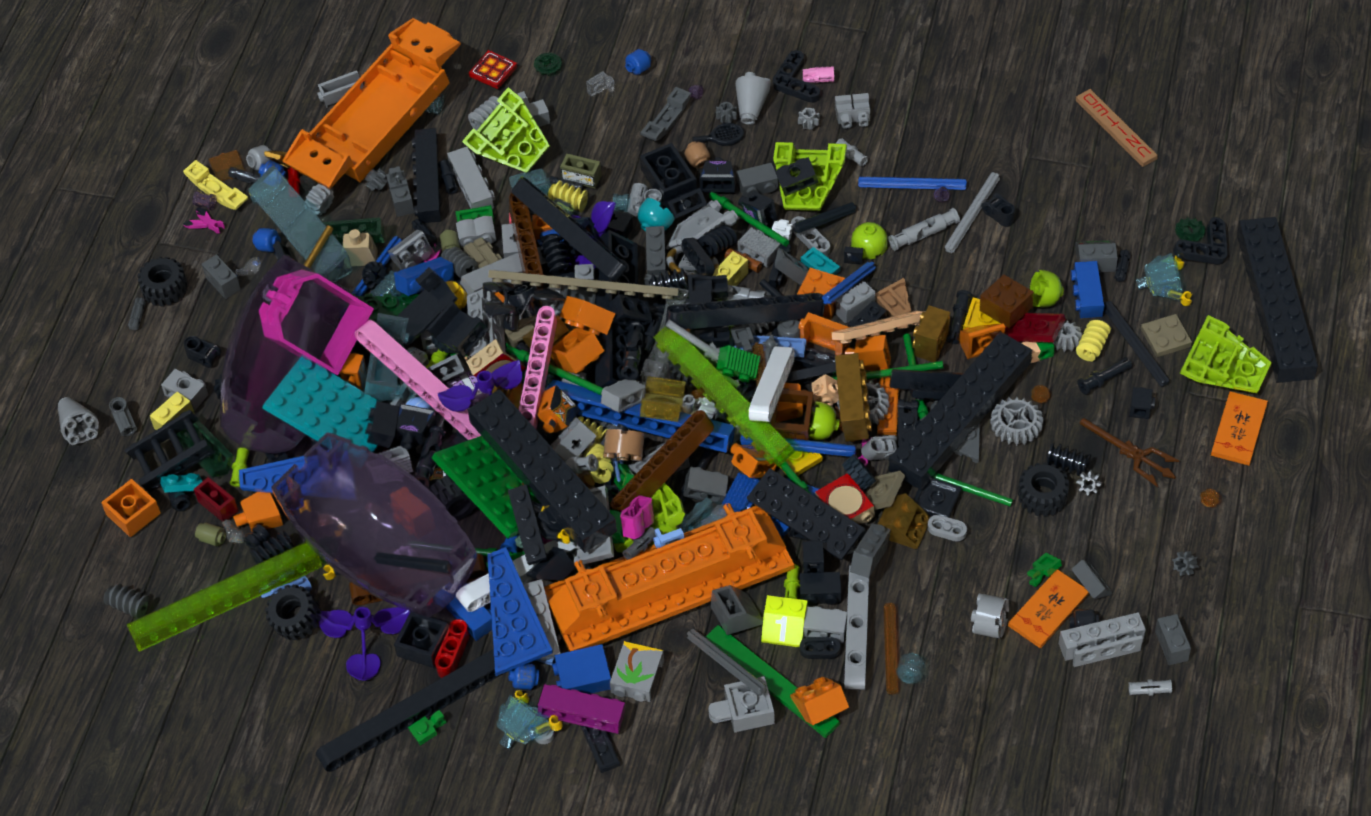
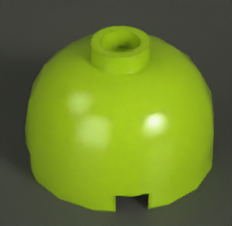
M874 222L862 223L852 233L851 247L863 248L864 259H875L877 255H883L887 250V234L879 224Z
M1039 270L1040 272L1034 273L1030 284V290L1034 292L1033 306L1040 308L1051 307L1062 297L1064 288L1056 274L1046 270Z
M815 401L813 406L816 409L812 413L809 439L825 440L832 435L834 430H838L840 420L836 419V412L833 407L826 403Z

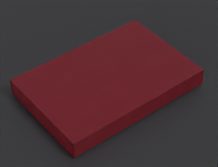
M1026 313L1011 328L1005 326L1004 334L1016 341L1054 342L1066 318L1064 314Z

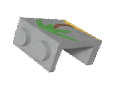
M624 641L610 681L611 693L619 697H631L640 702H651V688L658 667H662L664 663L663 650Z

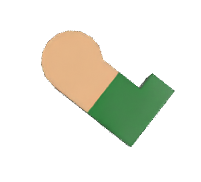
M1022 342V344L1032 349L1031 363L1053 357L1054 344L1052 342Z

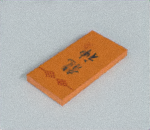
M1230 391L1211 456L1249 466L1268 401Z
M1057 569L1008 622V627L1041 649L1089 596V592L1085 587Z

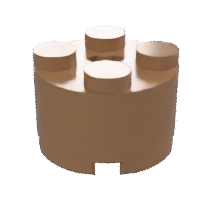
M620 429L606 430L603 458L615 459L617 457V461L628 462L629 458L632 461H642L644 433L631 430L621 431Z

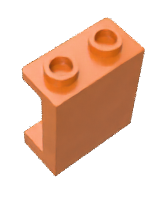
M809 312L805 319H801L798 327L800 329V338H806L807 344L811 342L835 351L837 356L845 355V349L850 348V343H840V340H832L831 333L850 327Z

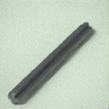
M691 629V631L687 632V638L756 694L761 696L763 693H766L767 689L764 683L696 629Z

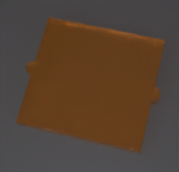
M237 150L225 154L221 153L219 156L209 158L214 175L221 182L233 179L228 176L230 167L244 170Z

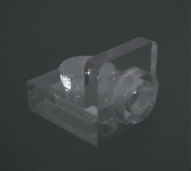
M604 71L586 81L587 93L591 97L602 92L605 88L611 94L615 92L614 79Z

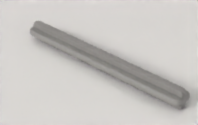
M992 172L946 243V252L953 253L981 210V204L987 200L1000 179L998 173Z

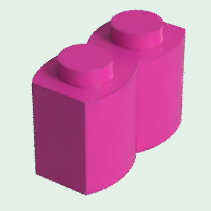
M638 496L631 501L629 507L622 511L620 517L623 537L637 539L643 535L645 528H648L654 522L652 498Z

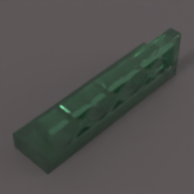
M200 421L195 422L193 425L198 435L200 431L203 440L205 439L209 444L211 442L215 453L200 461L199 464L212 478L228 474L234 456ZM187 429L177 433L185 450L194 446ZM221 453L226 457L225 463L222 460Z

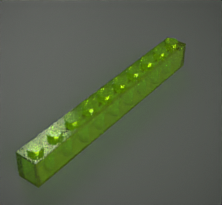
M666 326L653 337L658 342L655 346L663 354L667 352L669 354L667 358L674 365L678 363L681 366L679 370L686 378L689 375L693 378L691 383L698 390L702 388L705 391L703 395L710 402L714 400L717 403L715 407L721 414L726 412L729 415L726 419L734 427L738 425L741 428L739 432L746 439L750 437L753 440L751 445L758 452L761 449L764 451L763 457L770 464L774 462L780 467L795 452V449L769 422L749 420L750 403L688 340Z
M309 540L126 625L140 652L259 597L274 588L285 585L321 568L322 564L319 554L312 541Z

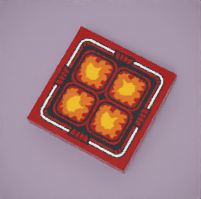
M488 50L469 71V77L499 89L517 68V63Z

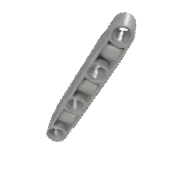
M849 565L844 689L865 690L869 578L851 573V565Z

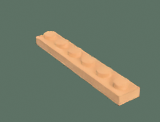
M913 311L831 332L832 340H840V343H850L853 338L856 340L865 339L866 335H880L881 331L892 332L895 331L894 328L896 327L903 329L908 328V324L920 325V317L923 311Z

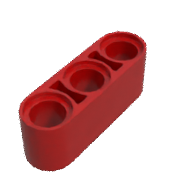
M456 619L450 623L436 656L435 665L437 673L441 678L457 669L468 643L467 623L462 619Z

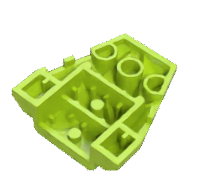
M508 87L498 98L497 102L499 105L477 131L473 128L462 142L478 155L528 173L548 150L550 145L522 98Z
M775 143L773 159L776 170L781 166L790 165L798 159L809 157L819 181L815 185L786 197L780 185L785 210H821L845 163L846 144L828 143V150H800L795 148L794 143Z
M1208 315L1184 362L1180 374L1200 383L1257 393L1272 362L1254 347L1249 348L1242 342L1244 338L1240 335L1236 337L1229 331L1230 327L1226 323Z
M664 483L651 497L654 522L648 527L659 528L662 535L679 529L678 525L682 523L685 516L681 499ZM628 538L625 543H614L615 550L623 552L634 543V539ZM652 541L648 545V547L654 545V541Z

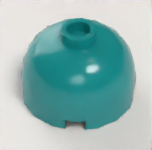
M646 198L638 209V220L641 228L646 232V227L664 226V231H666L672 225L675 218L668 208L662 209L659 206L661 203L652 198Z

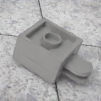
M765 677L757 678L766 685L767 689L766 693H763L761 696L741 681L724 685L725 700L709 705L710 720L713 723L731 720L734 733L775 724L774 709Z

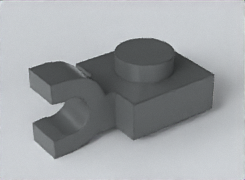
M749 324L730 329L736 348L742 346L744 351L752 353L750 344L754 343V337Z

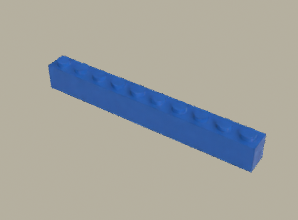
M554 379L545 389L546 391L557 385L580 409L577 415L616 425L619 423L627 428L670 438L691 416V414L681 412L678 422L640 417L643 402L618 413L601 404V395L581 386ZM648 403L645 406L650 414L659 417L673 416L678 412ZM711 420L714 424V430L699 446L727 453L733 444L735 425Z

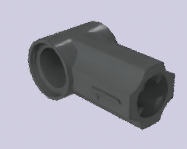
M121 397L112 399L109 407L121 435L127 437L133 435L137 431V427L125 399Z

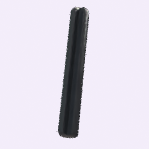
M850 202L793 224V230L796 233H801L849 215L856 211V205Z

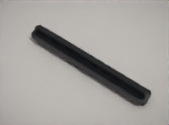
M377 552L376 556H374L376 563L444 573H448L450 568H452V565L447 560Z

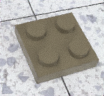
M1176 314L1141 324V331L1156 357L1183 350L1192 345V341Z
M901 471L875 476L876 482L865 492L867 498L874 505V510L890 507L894 503L896 494L901 488L905 477Z

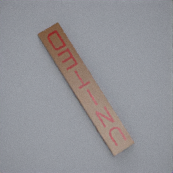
M1091 89L1076 96V102L1142 167L1157 160L1158 155Z

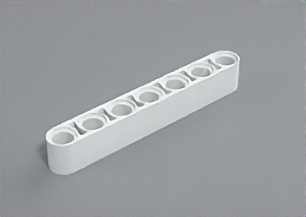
M774 346L750 403V421H771L794 362L795 352L793 347Z
M569 536L570 542L568 544L563 543L561 539L559 542L552 540L544 546L546 553L553 547L563 549L568 556L570 552L576 556L577 544ZM525 555L513 561L523 584L536 579L526 575L535 564L528 565ZM489 573L463 586L456 593V598L468 612L475 611L491 602Z

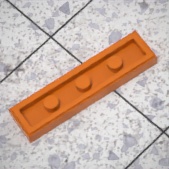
M891 376L880 378L879 385L881 388L884 387L888 394L890 406L888 414H884V420L879 419L877 435H897L899 389L890 388Z

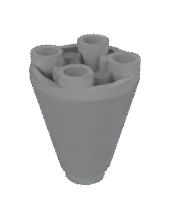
M746 72L745 76L737 78L735 82L741 122L747 125L754 124L755 120H757L770 91L771 83L770 79L756 76L753 72Z
M64 397L58 402L61 433L69 444L84 443L97 436L99 421L94 413L69 397Z

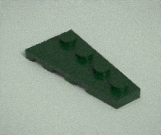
M364 294V296L355 297L374 308L368 320L381 323L392 321L419 294L409 296L401 294V296H391V294L372 296V294Z

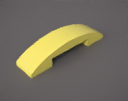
M197 160L183 171L200 190L230 209L237 210L248 200V196L237 188L231 189L211 175L209 169Z

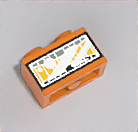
M350 353L339 372L340 377L364 392L369 378L364 355Z

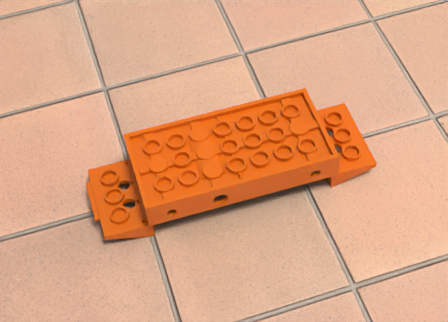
M414 18L392 31L388 35L391 41L388 48L310 133L303 129L299 132L283 158V163L329 189L344 174L361 182L448 86L450 82L445 70L441 66L461 43L453 39L450 33L429 22L424 24ZM420 42V43H419L418 45H416V46H413V45H412V43ZM432 48H433V50H432L431 52H429V53L425 52L426 49L429 50V49H432ZM365 81L363 88L360 89L362 82Z

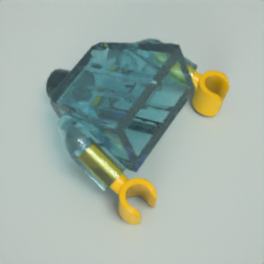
M1172 253L1155 257L1144 267L1146 276L1136 279L1139 290L1149 287L1153 296L1180 300L1183 306H1189L1192 302L1190 299L1192 296L1191 292L1181 293L1183 288L1179 270L1183 268L1184 262L1177 256L1174 258Z
M517 690L515 697L510 695L507 701L500 706L497 727L505 734L499 743L507 749H510L514 741L526 744L550 731V728L553 731L561 730L563 727L562 721H558V717L552 715L549 718V722H546L547 719L527 704L529 702L528 694L525 693L523 695L521 690Z

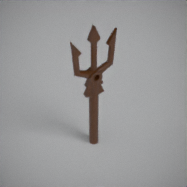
M1082 418L1080 421V425L1120 449L1119 454L1127 455V458H1133V470L1156 487L1158 486L1154 476L1148 475L1139 468L1141 461L1162 472L1164 477L1176 478L1169 468H1163L1145 456L1153 452L1165 458V462H1179L1178 459L1154 447L1145 450L1138 449L1136 445H1132L1130 440L1124 443L1085 418Z

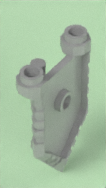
M711 200L702 209H699L692 216H689L685 221L677 225L666 249L681 245L684 238L694 237L698 242L700 237L724 224L734 225L739 218L733 210L725 212L724 215L721 214L720 210L722 207L717 200Z

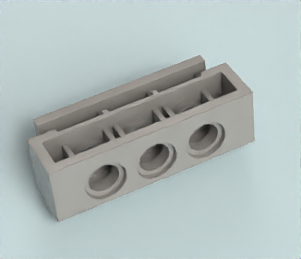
M483 289L467 295L468 315L473 319L476 316L479 317L489 329L470 351L471 357L495 339L498 340L503 352H505L503 314L489 318L484 309L485 302L501 300L491 291L486 293Z
M1138 612L1060 631L1059 646L1065 661L1073 659V666L1077 667L1141 651L1146 629Z

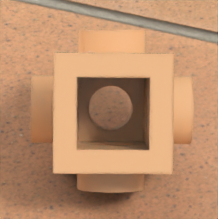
M825 374L812 382L814 402H823L830 406L838 402L837 380Z

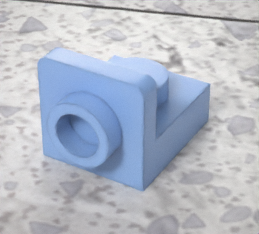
M659 528L654 529L656 537L653 538L656 548L684 538L681 528L664 535L661 534Z

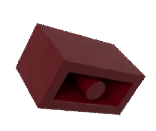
M209 477L194 488L197 501L223 523L238 512L235 499Z

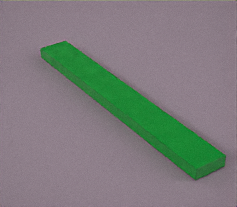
M719 625L706 636L709 641L756 678L764 676L769 694L806 722L790 696L795 693L796 686L733 636L727 635ZM833 716L815 725L806 722L824 738H827L839 726V721Z

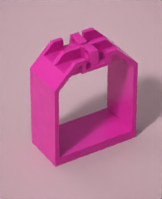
M298 270L278 276L273 283V286L278 288V291L269 290L266 294V297L272 300L271 304L268 305L263 302L259 309L264 336L296 356L308 359L331 373L338 375L357 341L355 331L368 321L374 308L318 273ZM308 280H312L350 304L320 360L285 340L281 328V323L294 303L302 284Z

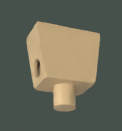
M353 229L349 234L343 236L342 267L365 266L367 263L377 260L378 250L369 233H360L359 230Z

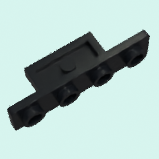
M892 369L889 386L890 388L909 389L911 396L918 400L931 398L940 401L963 373Z

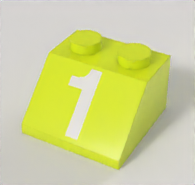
M767 595L761 642L800 647V642L803 640L807 600Z

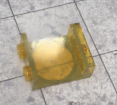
M648 376L645 396L641 400L640 417L678 422L686 382Z

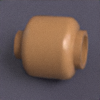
M694 141L689 143L684 152L689 165L697 169L703 168L705 162L711 158L706 145L702 142Z

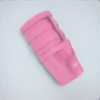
M834 67L803 69V81L812 83L834 82Z

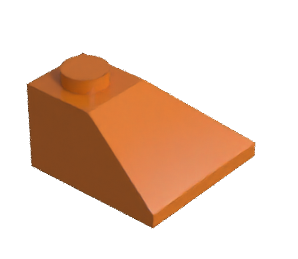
M1004 323L980 325L961 330L959 343L967 359L979 356L1000 331L1005 333Z

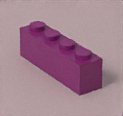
M544 684L538 703V716L550 718L552 715H556L559 721L616 734L619 733L625 713V702H621L618 699H607L597 694L590 695L574 689H563L557 685L550 686Z

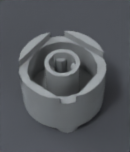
M978 594L977 610H973L971 615V622H974L972 632L993 638L1002 637L1008 620L1006 619V612H1009V600L997 596Z

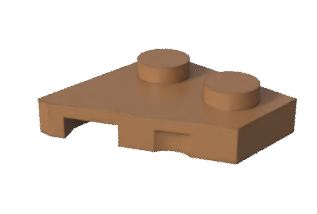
M904 278L875 293V301L887 310V314L890 317L911 312Z

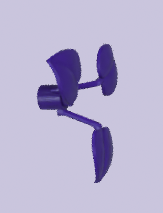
M600 201L593 207L591 220L598 232L596 234L597 237L606 232L605 230L614 212L615 202ZM571 215V217H572L573 219H574V218H581L580 216H577V215ZM577 256L574 262V273L575 265L593 263L585 256Z
M517 360L505 364L492 373L481 371L477 375L474 391L466 385H457L446 391L439 392L438 398L446 408L459 412L470 408V400L475 399L478 388L481 392L489 395L492 394L494 386H501L503 389L515 388L522 382L523 377L520 361Z
M359 607L355 610L353 616L344 610L321 611L319 614L321 619L318 622L323 633L332 638L343 637L346 630H351L354 624L361 630L362 655H352L346 662V670L352 677L365 681L373 678L380 669L379 657L376 654L366 655L365 630L371 626L372 622L375 627H381V631L386 634L400 633L410 613V608H386L378 611L375 615H371L368 608Z

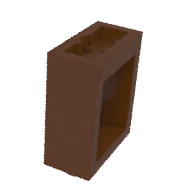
M783 388L770 421V436L809 441L814 393L807 390L796 391ZM779 402L807 404L804 425L777 422Z

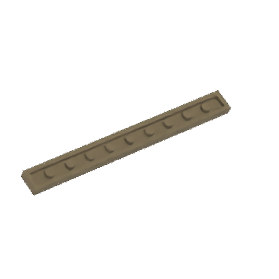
M489 270L488 278H492V282L503 283L504 279L511 280V284L522 285L523 281H529L531 286H541V283H549V287L552 288L568 285V289L579 290L580 286L587 287V291L598 292V288L606 289L605 293L617 294V290L625 291L624 295L636 296V292L643 293L644 297H654L655 294H661L664 299H673V296H678V288L497 270Z

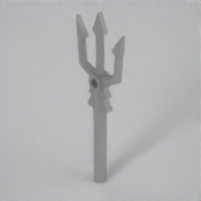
M667 321L666 326L703 350L705 352L704 357L711 358L712 361L718 363L720 348H716L713 342L708 345L673 321ZM719 371V374L736 388L740 385L738 379L734 380L731 377L724 376L722 371Z

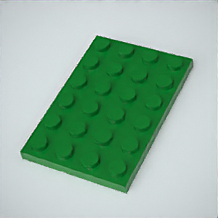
M482 436L433 454L432 459L507 539L519 535L508 490L522 486V481ZM530 492L532 500L537 503H540L537 500V498Z

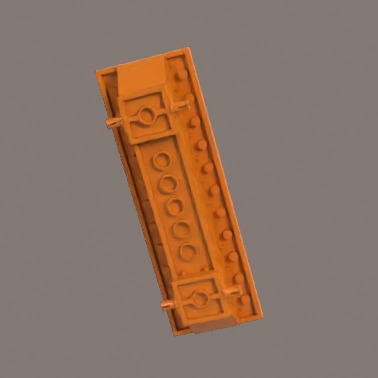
M727 503L723 506L727 514L726 517L685 532L684 538L660 548H656L654 544L649 546L644 552L641 551L634 558L627 560L623 556L592 569H585L582 560H579V563L576 561L574 563L578 571L576 575L544 587L550 611L569 652L603 644L711 601L712 590L729 585L741 590L795 569L794 563L771 517L757 506L740 512H734L731 504Z

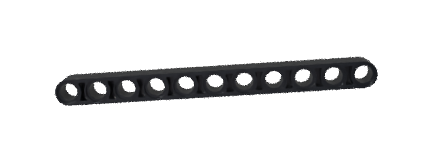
M494 649L321 746L316 751V756L326 772L336 770L408 729L409 726L424 716L426 718L431 716L438 710L445 708L503 675H495Z

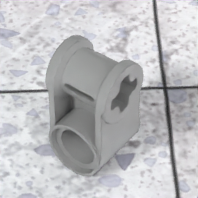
M890 435L871 438L862 447V455L867 460H889L890 456L897 450V436Z

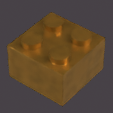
M929 305L926 312L923 311L921 314L920 325L914 329L913 337L915 339L912 348H915V357L936 362L949 335L950 312Z

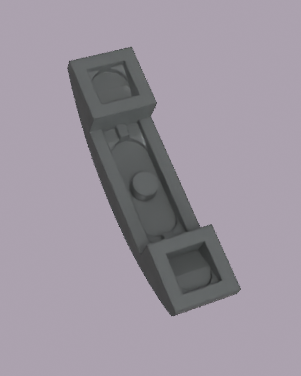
M675 87L667 98V104L653 122L649 121L640 132V135L654 141L664 137L683 113L691 93Z

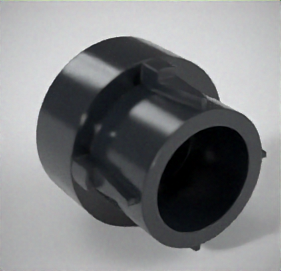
M530 282L514 286V291H507L509 304L515 306L519 314L529 295L533 293V290L538 289L537 286H531ZM531 299L523 314V319L538 314L539 309L543 307L541 300Z

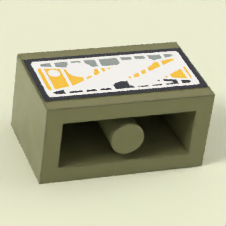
M566 154L560 166L561 178L574 181V183H582L583 186L596 189L602 176L600 161Z

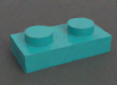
M814 247L801 256V262L808 268L833 275L840 272L839 265Z
M189 473L179 476L171 474L162 476L160 484L164 493L194 491V488L203 481L199 474Z

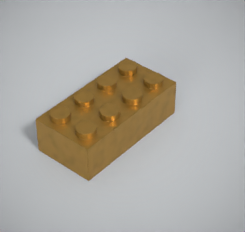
M858 353L835 356L840 417L845 440L848 442L869 439L868 431H872L871 420L869 419L870 408L867 400L869 397L864 362L859 360Z

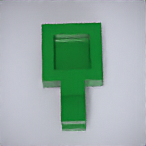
M1048 553L1043 554L1032 564L1033 569L1027 572V575L1032 577L1029 584L1037 587L1043 575L1049 577L1062 566L1061 560Z
M438 710L431 716L430 720L424 716L409 726L408 729L421 746L437 735L436 728L441 727L447 722L442 712Z

